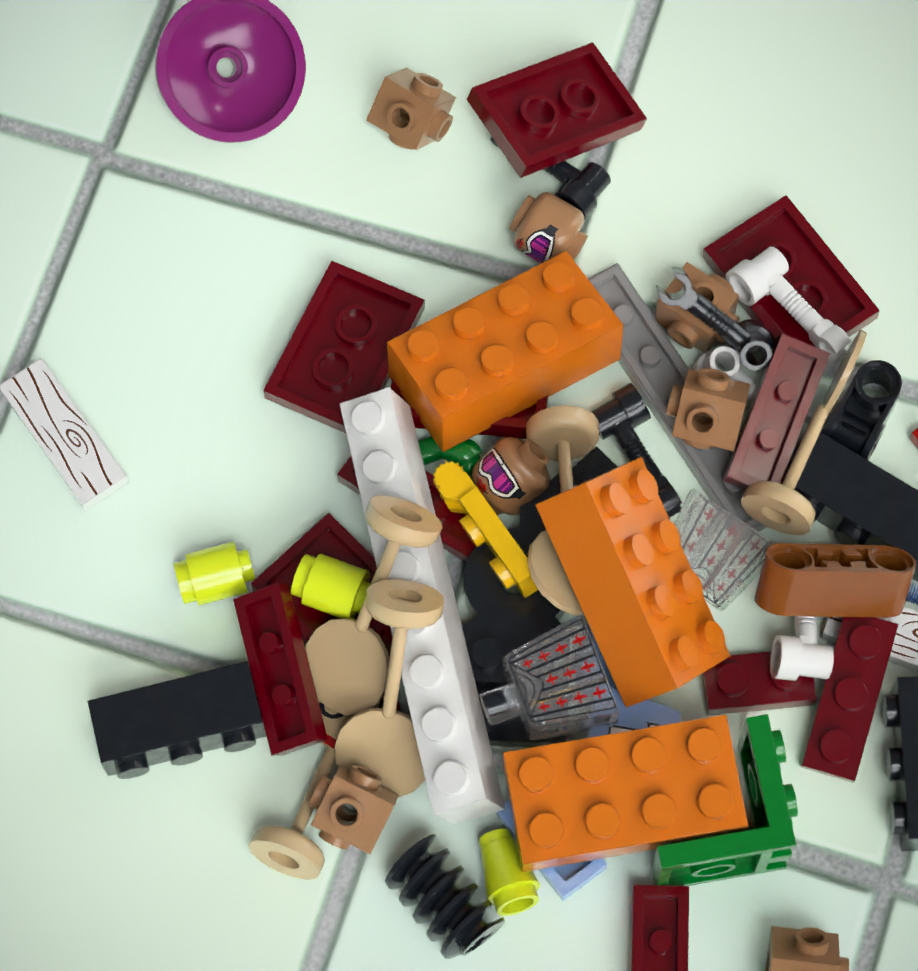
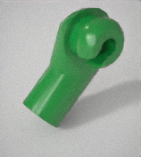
M432 436L418 440L424 466L444 459L453 461L455 464L458 463L460 467H463L464 472L466 471L468 476H471L475 463L481 458L479 454L482 453V449L476 441L471 439L445 452H442Z

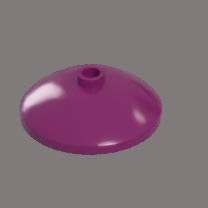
M190 0L174 13L161 33L155 54V76L159 92L166 107L187 129L213 141L227 143L245 142L273 131L291 114L299 101L304 87L306 59L303 44L295 26L285 13L269 0ZM222 58L228 59L232 63L233 71L229 77H222L217 72V63Z

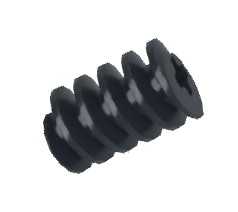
M431 834L412 845L400 856L388 872L385 884L392 890L404 887L398 898L403 907L418 904L412 915L413 920L417 924L432 921L426 932L430 941H439L447 938L440 950L444 959H451L460 955L466 956L497 933L506 920L503 917L489 923L484 920L492 903L487 900L476 905L471 904L470 900L478 889L477 884L474 882L461 888L456 885L464 872V868L461 865L447 871L442 868L450 855V851L446 848L431 854L428 849L437 836L436 834Z

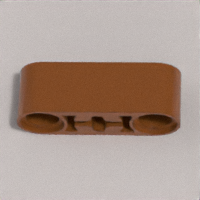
M777 543L769 546L766 550L754 599L760 608L779 616L896 617L903 612L916 568V560L908 552L888 545Z

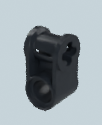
M872 360L863 364L855 374L841 401L835 405L821 433L869 461L883 435L886 423L895 409L902 387L901 375L897 368L889 362L882 360ZM876 383L883 386L889 395L884 398L875 399L868 396L862 387L867 384Z

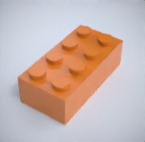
M565 251L388 341L389 378L391 381L392 379L401 390V395L410 407L414 408L420 417L421 423L442 452H445L489 429L491 424L504 417H511L536 404L537 400L547 395L550 397L620 360L623 323L568 252Z
M642 457L536 504L625 707L678 689L730 657L725 645L723 630L715 622L703 596L701 581L691 569L680 544L681 540L678 529L670 521L658 495L657 482L654 476L647 470Z
M727 714L503 752V767L522 872L655 850L657 846L742 832L748 827Z

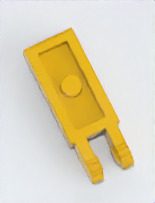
M445 461L444 464L440 463V466L435 468L436 472L433 473L435 477L433 481L437 489H439L442 500L444 499L446 506L451 512L466 514L459 522L476 547L484 542L488 545L496 557L488 563L503 586L508 589L515 584L524 598L539 590L531 578L527 562L528 558L466 471L464 472L463 467H460L458 463H453V461L450 463Z

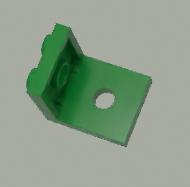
M768 714L747 717L737 745L755 829L657 846L652 866L654 885L693 886L787 868L786 860L791 859V848H795L797 845L792 818L798 817V805L792 783L783 785L780 764L786 763L784 740L780 729L771 730Z

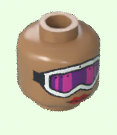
M549 192L539 194L536 199L528 195L509 227V230L515 233L513 237L514 247L540 264L565 251L575 260L588 238V235L580 231L584 224L583 213Z
M514 437L501 438L475 463L472 469L473 482L496 515L503 513L510 516L519 515L520 506L532 501L548 488L550 474L546 465L549 463V458L545 451L530 439L523 442Z

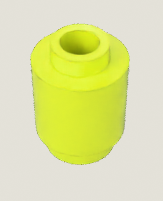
M234 541L185 554L186 560L173 563L184 604L197 601L198 606L248 593L245 582L255 580L248 549L237 551Z
M321 553L317 558L305 554L295 573L291 594L302 598L301 603L305 606L338 618L354 619L356 614L360 613L367 588L371 585L369 583L370 572Z

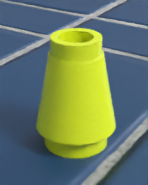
M501 828L482 835L478 842L481 848L487 900L492 903V906H495L497 914L500 916H511L534 907L539 902L537 890L540 888V883L533 871L522 872L518 847L511 836L510 830Z

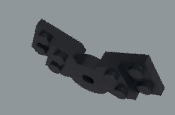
M596 446L572 468L573 487L615 469L617 466ZM559 473L549 481V486L543 493L532 501L520 506L519 528L507 529L527 558L531 543L538 534L546 530L536 504L561 493ZM484 542L480 546L475 547L471 552L464 570L465 603L473 619L463 627V633L490 746L532 748L567 742L568 717L541 722H532L530 720L508 662L511 656L564 628L565 626L559 620L565 611L556 608L539 590L527 598H524L522 594H513L507 591L488 563L496 557ZM565 628L512 657L510 662L570 634V631ZM570 637L541 650L543 654L550 653L545 657L546 660L549 661L570 652ZM558 643L560 644V646H563L565 644L568 645L566 646L568 648L563 649L564 653H561V650L557 652L555 651L557 648H559ZM541 651L514 663V665L526 671L547 661L544 658L538 659L541 656ZM570 655L529 673L537 676L568 664ZM525 659H526L527 661H532V662H533V663L529 664L530 667H528L527 665H526V666H522L524 663H526V662H525ZM511 665L513 672L526 676L535 686V696L528 707L530 716L543 686L540 679L544 682V688L569 681V675L563 676L567 672L566 669H569V666L550 673L551 677H556V675L558 679L553 681L554 684H552L551 682H546L550 678V674L538 679ZM514 674L518 678L516 680L524 701H526V693L522 683L526 688L527 702L525 704L528 706L534 694L533 685L525 677ZM569 683L543 691L539 699L568 691ZM502 689L510 711L489 718L481 696ZM568 694L537 702L533 715L545 713L543 709H539L542 706V702H544V705H548V703L550 705L545 708L546 712L568 707V701L563 703V707H561V704H555L560 701V697L561 700H568ZM568 710L531 719L538 721L567 716Z

